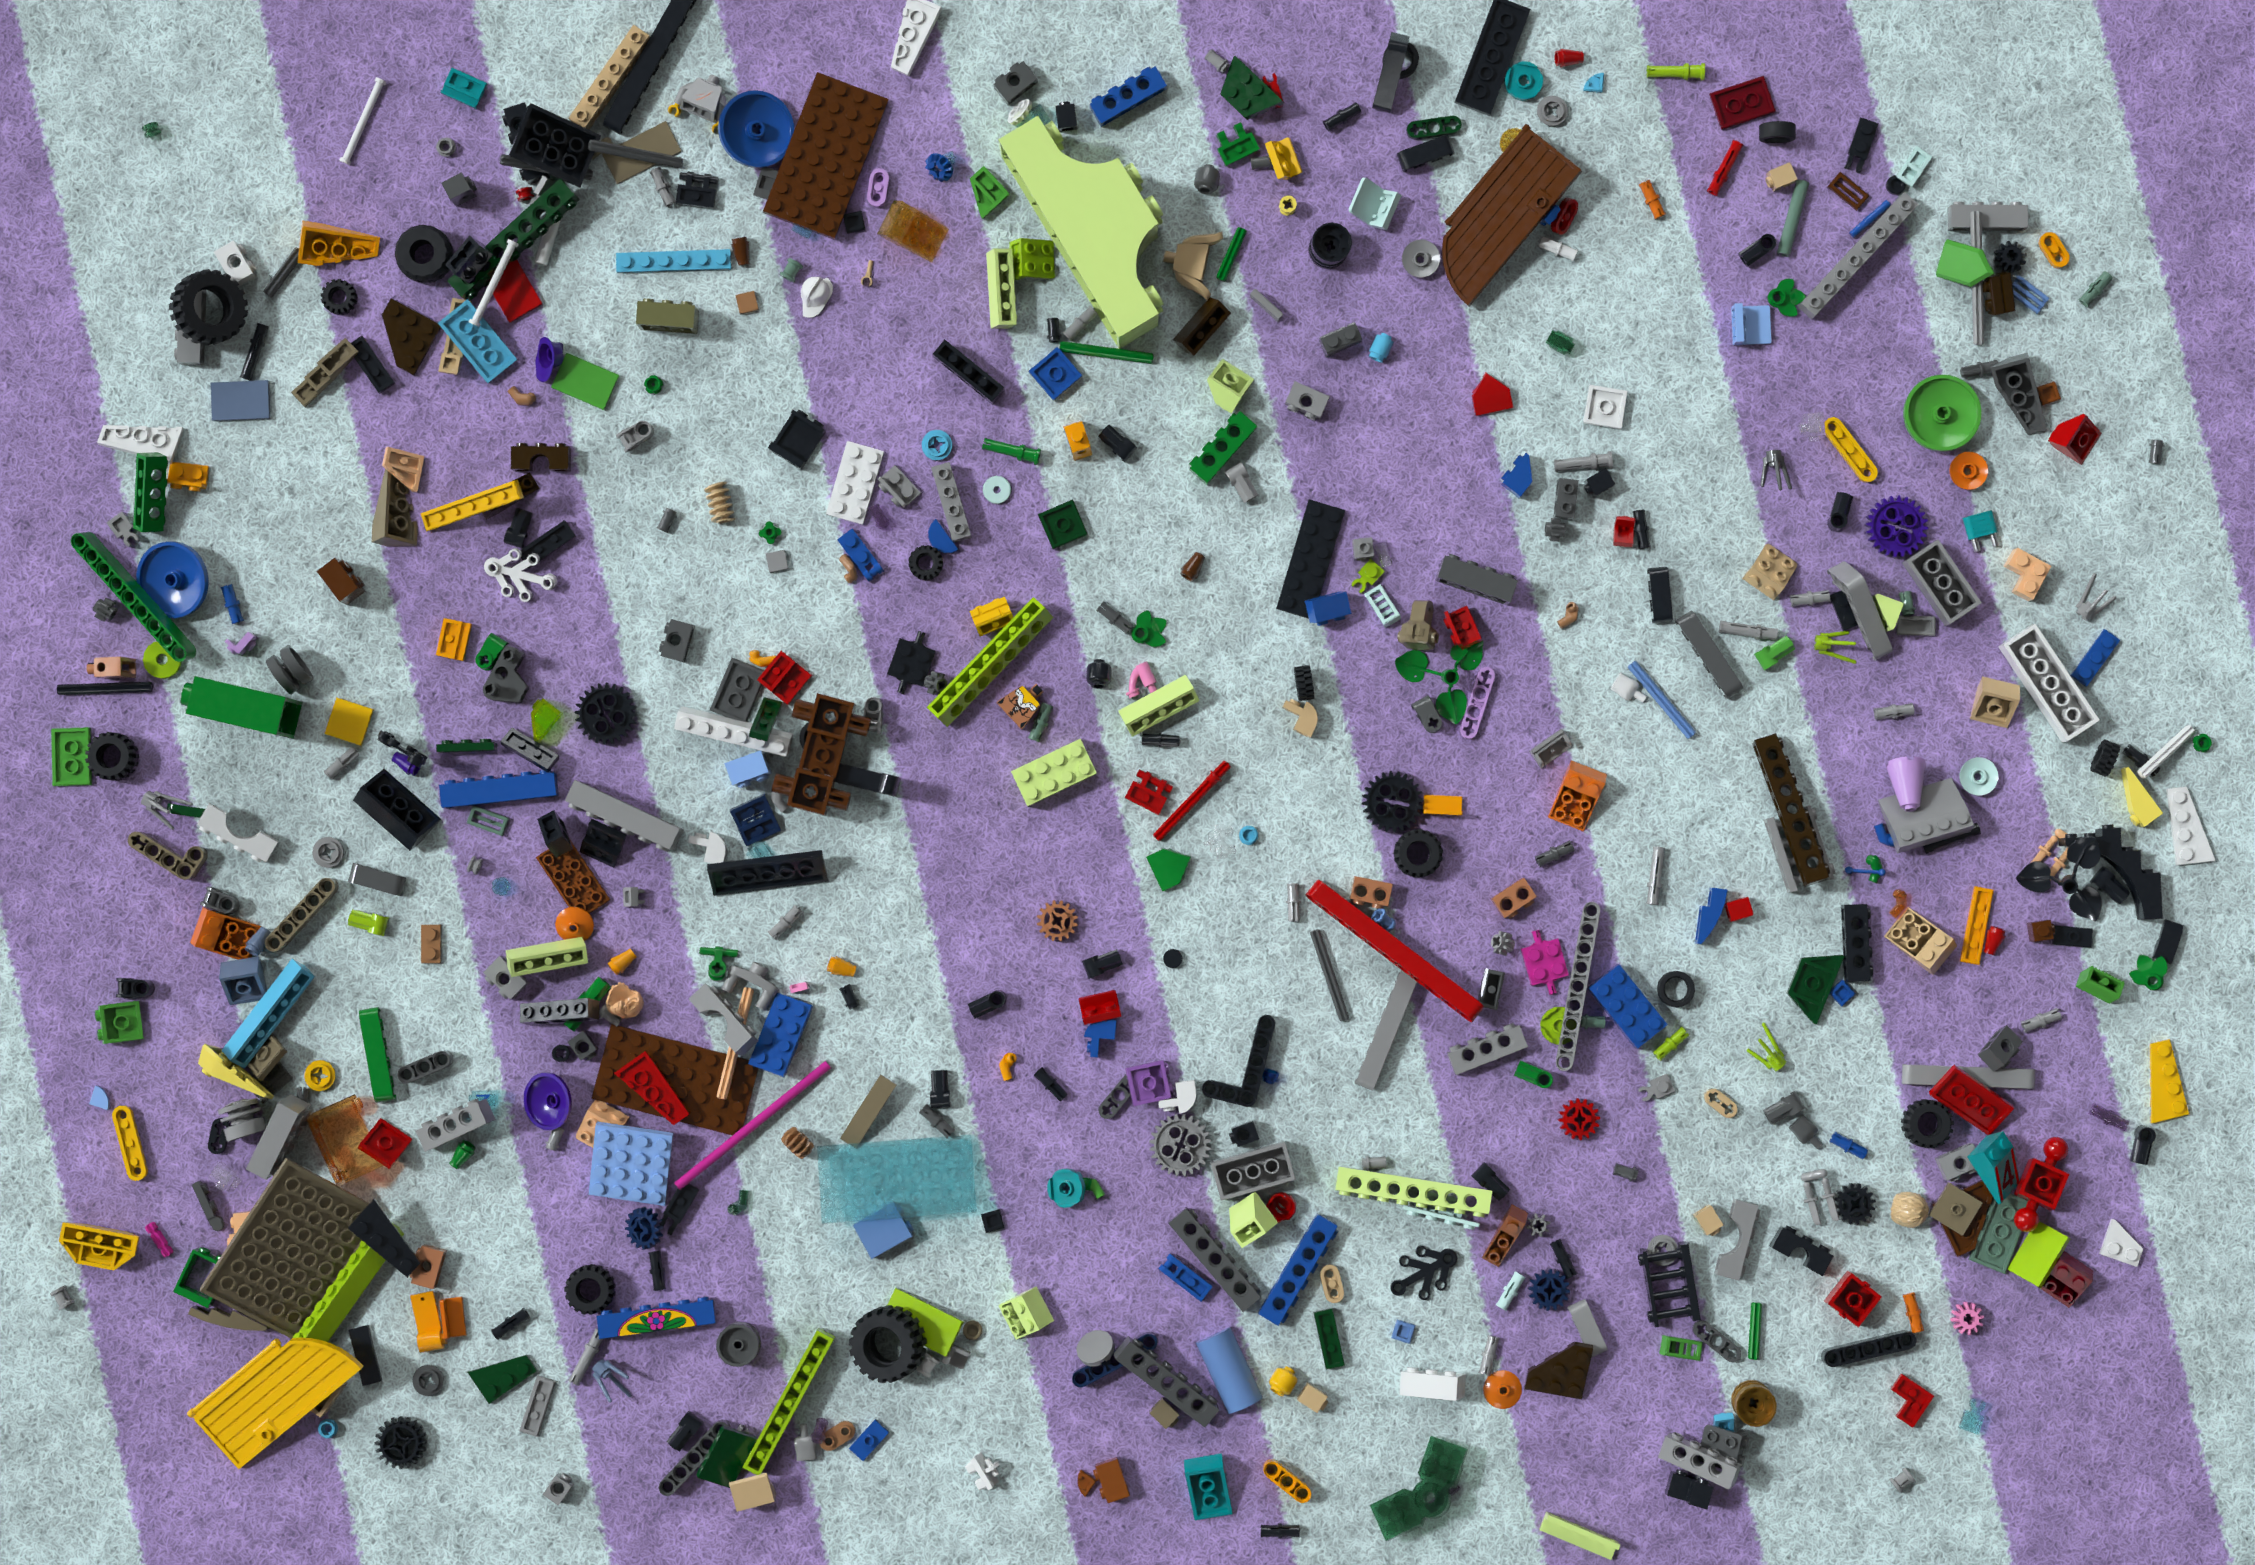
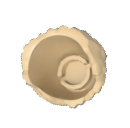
M1912 1192L1898 1193L1893 1199L1891 1219L1895 1223L1907 1228L1920 1226L1928 1217V1203L1920 1194Z

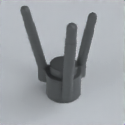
M1781 450L1767 451L1766 457L1763 458L1760 486L1764 487L1767 465L1769 464L1770 468L1775 467L1778 489L1782 490L1780 466L1788 489H1792Z

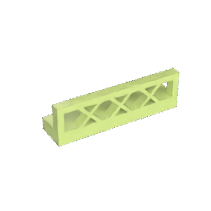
M1547 1511L1539 1528L1540 1531L1612 1560L1615 1550L1620 1548L1618 1541Z

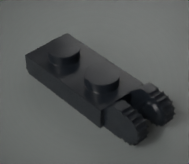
M1859 118L1847 153L1848 158L1844 166L1845 169L1851 167L1854 156L1860 158L1856 166V172H1861L1879 123Z
M690 1183L681 1190H676L663 1213L664 1216L662 1217V1222L659 1223L660 1226H665L668 1217L674 1220L668 1229L667 1234L672 1235L677 1225L681 1223L700 1190Z

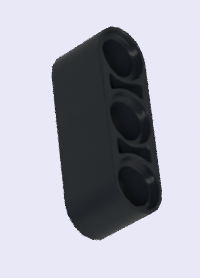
M1445 135L1397 153V157L1402 171L1407 172V169H1416L1430 161L1433 163L1443 159L1442 157L1452 156L1455 152L1449 136Z
M1668 567L1648 568L1647 574H1649L1650 578L1648 587L1652 599L1650 600L1651 612H1653L1652 623L1672 622L1673 613Z

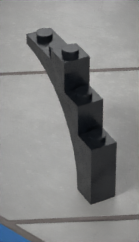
M2114 824L2102 825V829H2095V833H2084V837H2095L2097 839L2100 857L2113 866L2125 881L2135 904L2137 920L2163 919L2161 874L2153 873V869L2142 870L2141 850L2134 851L2133 847H2122L2121 828H2114ZM2065 834V838H2058L2059 846L2069 847L2074 841L2082 837H2077V834Z

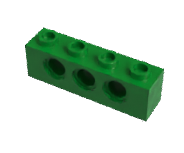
M1241 411L1238 414L1233 413L1227 420L1229 424L1225 429L1221 427L1214 435L1217 438L1212 443L1209 441L1202 448L1203 454L1200 457L1196 455L1189 463L1191 465L1189 471L1206 485L1257 429V425ZM1230 429H1238L1240 435L1238 437H1231L1229 434ZM1220 442L1225 443L1227 450L1224 452L1218 451L1216 448L1217 444ZM1212 457L1215 463L1212 466H1207L1204 463V459Z
M159 452L137 453L133 528L140 532L164 531L168 460L167 456Z

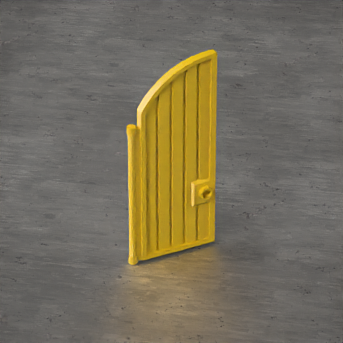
M302 1337L292 1338L285 1345L281 1346L280 1340L275 1338L269 1346L198 1405L191 1408L187 1415L195 1419V1422L231 1462L240 1469L361 1370L363 1365L344 1349L323 1340Z

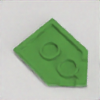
M1949 239L1945 241L1936 271L1937 277L1973 287L1985 278L1995 274L1986 259L1983 249Z

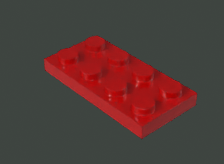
M1955 1064L1929 1091L1930 1096L1987 1135H1990L2015 1109L2011 1103Z

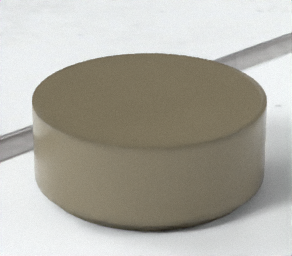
M975 1320L968 1321L963 1327V1334L969 1340H976L982 1334V1326Z

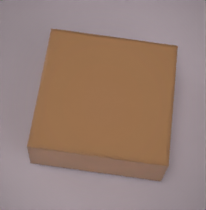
M754 291L735 295L740 315L759 310Z

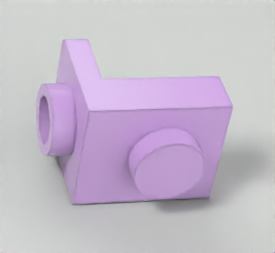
M247 632L237 645L230 639H226L225 643L229 645L227 649L234 655L237 653L243 655L247 650L251 651L257 643L255 641L257 637L253 633Z

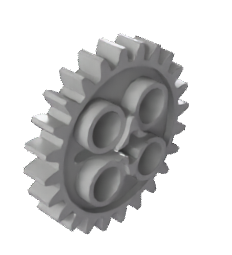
M1175 1114L1173 1120L1170 1116H1167L1168 1122L1165 1123L1163 1120H1160L1162 1126L1155 1125L1158 1132H1151V1135L1155 1137V1139L1149 1140L1150 1143L1154 1144L1149 1150L1155 1151L1151 1157L1158 1158L1155 1164L1162 1163L1161 1170L1167 1167L1168 1174L1172 1170L1175 1171L1176 1176H1178L1179 1171H1182L1183 1176H1186L1187 1170L1193 1174L1192 1168L1195 1167L1200 1170L1198 1164H1206L1203 1157L1209 1158V1155L1205 1153L1206 1150H1211V1147L1206 1146L1207 1143L1211 1142V1139H1205L1209 1132L1202 1131L1205 1125L1198 1126L1199 1119L1192 1122L1193 1116H1190L1188 1120L1185 1119V1114L1182 1115L1181 1119ZM1172 1127L1180 1129V1135L1176 1138L1171 1137L1169 1134ZM1184 1129H1187L1188 1132L1183 1141V1144L1186 1146L1180 1149L1176 1161H1173V1156L1177 1150L1175 1142H1180ZM1191 1134H1195L1198 1137V1142L1195 1145H1190L1187 1142V1138ZM1165 1145L1172 1146L1173 1153L1171 1155L1163 1154L1162 1148ZM1184 1152H1188L1191 1155V1160L1187 1163L1180 1160V1155Z

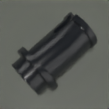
M1058 318L1047 319V339H1049L1050 343L1060 342V338H1062V335L1059 333Z
M851 984L839 989L846 1002L845 1006L849 1010L860 1005V1000L856 998Z

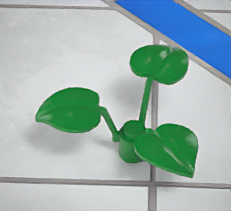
M1481 641L1464 650H1461L1458 645H1453L1450 656L1456 661L1453 670L1445 669L1442 673L1426 669L1428 659L1424 653L1418 650H1411L1395 659V666L1399 674L1410 682L1422 681L1424 672L1441 676V680L1449 686L1448 692H1442L1438 695L1435 703L1436 709L1442 717L1454 724H1458L1465 714L1467 698L1460 689L1451 691L1453 685L1459 680L1457 667L1458 664L1464 670H1473L1478 667L1482 660L1484 642Z

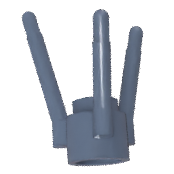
M602 1359L594 1365L592 1376L597 1380L609 1403L612 1402V1399L601 1378L605 1380L609 1377L628 1397L632 1396L612 1375V1370L625 1379H629L628 1375L613 1366L608 1360Z

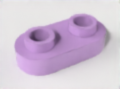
M881 168L873 170L870 174L867 200L873 207L883 206L887 198L889 175ZM882 176L883 181L877 182L876 178ZM875 195H879L880 200L875 201L873 197Z

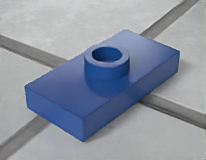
M875 1419L849 1449L864 1461L886 1437L889 1431Z

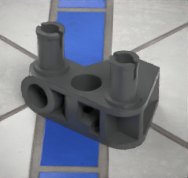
M509 644L505 646L483 686V694L486 698L493 701L522 703L529 690V686L517 672L525 657L524 652ZM502 672H506L505 677H502Z

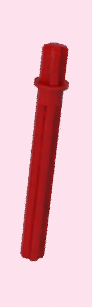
M1223 761L1214 771L1211 770V773L1203 783L1158 828L1153 836L1158 841H1161L1213 786L1222 781L1221 778L1231 768L1230 764Z

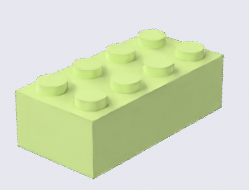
M1081 739L1011 771L1028 807L1097 774Z

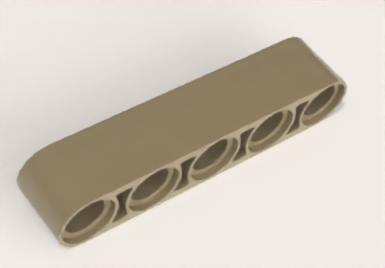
M333 878L321 879L266 938V948L272 952L282 951L338 890V882ZM327 881L332 883V889L329 892L324 888ZM315 895L319 898V903L316 906L311 902L312 897ZM302 909L306 912V917L303 920L298 917V913ZM287 924H291L293 927L291 934H287L285 931ZM274 938H277L280 942L278 948L272 946Z

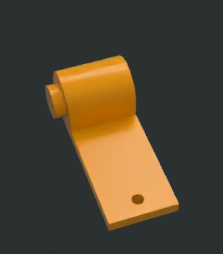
M434 1291L410 1295L418 1329L417 1345L420 1353L444 1349L447 1339L443 1338Z

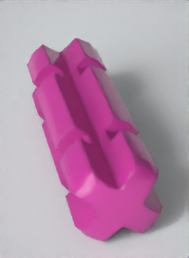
M149 1223L145 1229L148 1234H151V1239L157 1248L161 1249L160 1252L163 1257L170 1256L173 1253V1249L167 1245L168 1242L162 1232L158 1231L156 1223Z

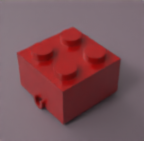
M1846 1271L1824 1302L1837 1311L1838 1315L1844 1319L1846 1318L1859 1328L1882 1296L1870 1288L1871 1285L1866 1281H1861L1854 1274Z

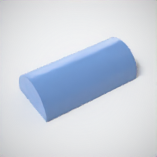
M1231 1327L1196 1342L1228 1414L1247 1408L1263 1398Z

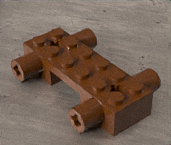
M818 693L815 703L796 699L792 717L809 722L808 734L800 764L796 769L794 778L776 773L772 785V792L789 796L787 806L826 816L828 807L847 811L851 793L834 788L848 733L867 737L872 720L871 718L854 714L855 703ZM831 713H834L836 720H833V722L827 719V716H831ZM811 787H814L816 794L809 797L807 790H811Z

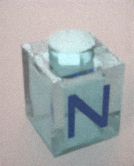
M474 1090L472 1095H469V1101L476 1098L479 1101L487 1099L491 1110L498 1109V1090Z

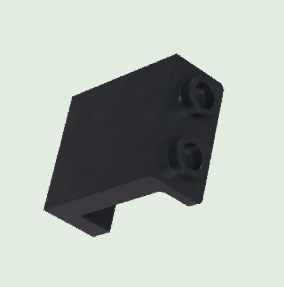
M792 409L789 419L774 442L770 443L768 449L802 470L826 431L823 429L824 425L817 420L812 422L807 419L808 415L798 409L796 412Z

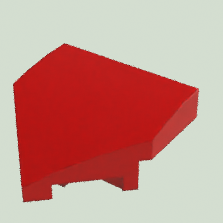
M1485 372L1482 380L1472 392L1475 415L1478 416L1513 408L1510 389Z

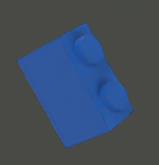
M1338 591L1305 600L1309 622L1317 623V626L1328 624L1330 619H1334V621L1346 619L1345 615L1352 614L1347 591Z

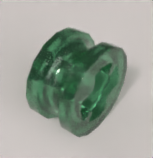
M151 122L142 126V131H145V138L161 133V129L158 128V122Z

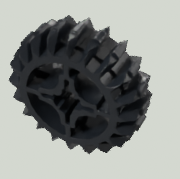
M403 1416L398 1417V1422L395 1417L391 1418V1423L385 1421V1427H379L381 1433H377L375 1436L380 1439L374 1442L376 1446H380V1448L376 1449V1453L382 1452L379 1459L386 1458V1465L392 1462V1468H395L397 1463L399 1469L404 1468V1463L407 1468L411 1467L412 1463L417 1464V1458L421 1459L424 1456L421 1452L427 1450L422 1444L428 1443V1440H422L421 1438L427 1434L426 1432L420 1434L419 1431L423 1426L420 1425L416 1428L417 1420L410 1424L411 1417H407L405 1422ZM399 1427L408 1429L413 1435H404ZM393 1429V1442L386 1444L387 1435ZM400 1438L404 1441L408 1440L407 1442H405V1444L402 1445V1447L398 1444L394 1445L395 1443H397V1441L400 1440ZM415 1441V1450L412 1453V1455L409 1456L408 1445L409 1443ZM389 1450H397L403 1458L394 1456Z

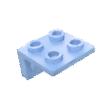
M1735 303L1731 307L1733 345L1770 344V306H1743V303Z

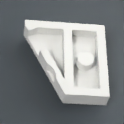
M2111 1219L2099 1254L2137 1267L2143 1248L2116 1220Z

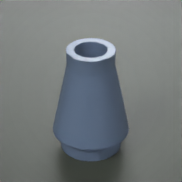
M260 927L245 943L247 945L245 950L258 957L260 953H263L265 940L271 932L264 927Z

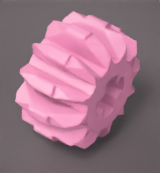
M1963 1302V1308L1959 1304L1956 1305V1308L1959 1310L1958 1312L1955 1310L1951 1311L1956 1317L1950 1318V1321L1956 1322L1953 1328H1959V1333L1963 1334L1966 1331L1967 1335H1971L1972 1330L1976 1333L1978 1332L1977 1325L1983 1326V1323L1979 1322V1320L1984 1319V1316L1978 1315L1982 1310L1979 1307L1975 1308L1976 1304L1971 1303L1969 1305L1968 1302ZM1966 1314L1971 1316V1320L1968 1319V1323L1964 1321V1317H1967Z

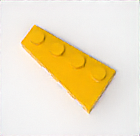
M2170 1039L2150 1043V1123L2188 1115L2189 1111Z

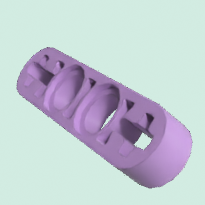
M1483 667L1477 673L1460 726V734L1465 739L1473 738L1478 732L1495 678L1494 671L1489 667ZM1486 670L1489 671L1491 679L1488 678L1485 683L1486 685L1489 684L1488 688L1483 685H1477L1478 681L1482 683L1483 676H1481V673H1485ZM1479 688L1485 691L1483 699L1475 697V691ZM1471 707L1479 709L1480 714L1478 717L1473 718L1469 715ZM1466 718L1471 721H1477V725L1472 723L1471 729L1474 730V733H1470L1469 736L1463 730L1464 727L1467 728L1469 722H1466Z

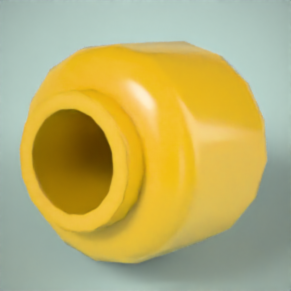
M1287 1366L1284 1369L1277 1368L1269 1380L1270 1390L1282 1397L1290 1395L1298 1381L1294 1375L1295 1371Z

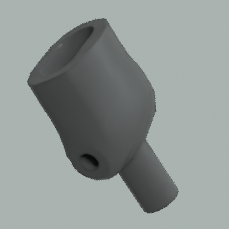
M1803 1114L1789 1126V1129L1802 1144L1810 1141L1816 1149L1822 1146V1143L1815 1137L1818 1128Z

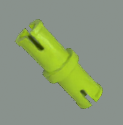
M1680 1027L1670 1038H1665V1042L1652 1053L1656 1055L1655 1057L1659 1061H1662L1672 1050L1678 1049L1677 1046L1689 1037V1034L1685 1033L1687 1031L1683 1027Z

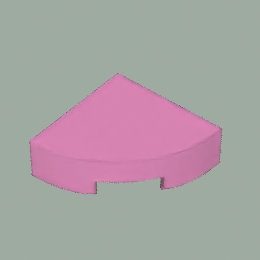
M808 982L790 985V993L809 989Z

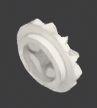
M1029 99L1018 102L1010 111L1008 122L1014 126L1021 123L1032 109V102Z

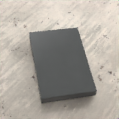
M731 657L710 711L724 717L747 722L762 686L757 679L764 670Z

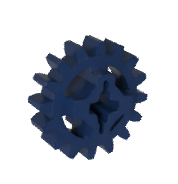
M642 1207L635 1209L632 1213L628 1214L630 1219L625 1220L628 1224L625 1230L629 1231L627 1237L632 1238L630 1243H636V1248L642 1247V1250L655 1247L656 1244L661 1242L659 1238L663 1237L660 1230H663L664 1227L659 1224L662 1222V1219H657L658 1213L652 1214V1208Z
M1551 1268L1548 1269V1273H1545L1543 1269H1541V1275L1534 1273L1536 1279H1530L1529 1281L1533 1285L1527 1287V1289L1532 1291L1528 1296L1535 1298L1532 1303L1537 1304L1539 1302L1538 1308L1542 1309L1545 1306L1546 1311H1549L1551 1306L1554 1310H1557V1304L1564 1306L1562 1300H1568L1565 1293H1570V1290L1566 1289L1569 1282H1563L1566 1277L1564 1275L1559 1277L1558 1270L1553 1274ZM1545 1278V1282L1537 1285L1541 1279ZM1554 1278L1560 1282L1561 1287L1554 1284ZM1550 1284V1287H1552L1554 1290L1550 1291V1294L1548 1295L1547 1292L1544 1291V1289L1548 1288V1285ZM1537 1293L1543 1294L1544 1301L1538 1298ZM1556 1295H1560V1296L1558 1297V1299H1556L1555 1301H1553V1298H1554Z

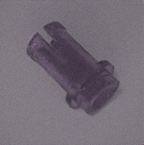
M879 504L869 508L868 511L876 522V527L881 530L889 525V518L885 517Z
M825 1418L816 1419L814 1432L810 1436L812 1438L811 1441L815 1444H822L826 1439L825 1431L828 1420Z

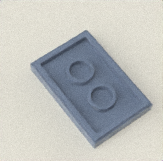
M269 381L211 382L212 421L270 419Z

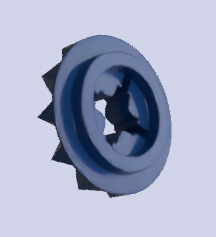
M938 153L928 156L925 161L927 164L925 168L929 170L928 175L932 174L934 180L939 179L940 182L948 181L953 175V167L950 161Z

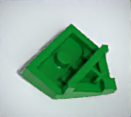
M1164 848L1146 857L1162 892L1180 884L1184 880L1188 863L1191 860V856L1183 855L1170 848Z

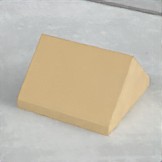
M767 1473L729 1482L737 1512L775 1502L776 1491Z

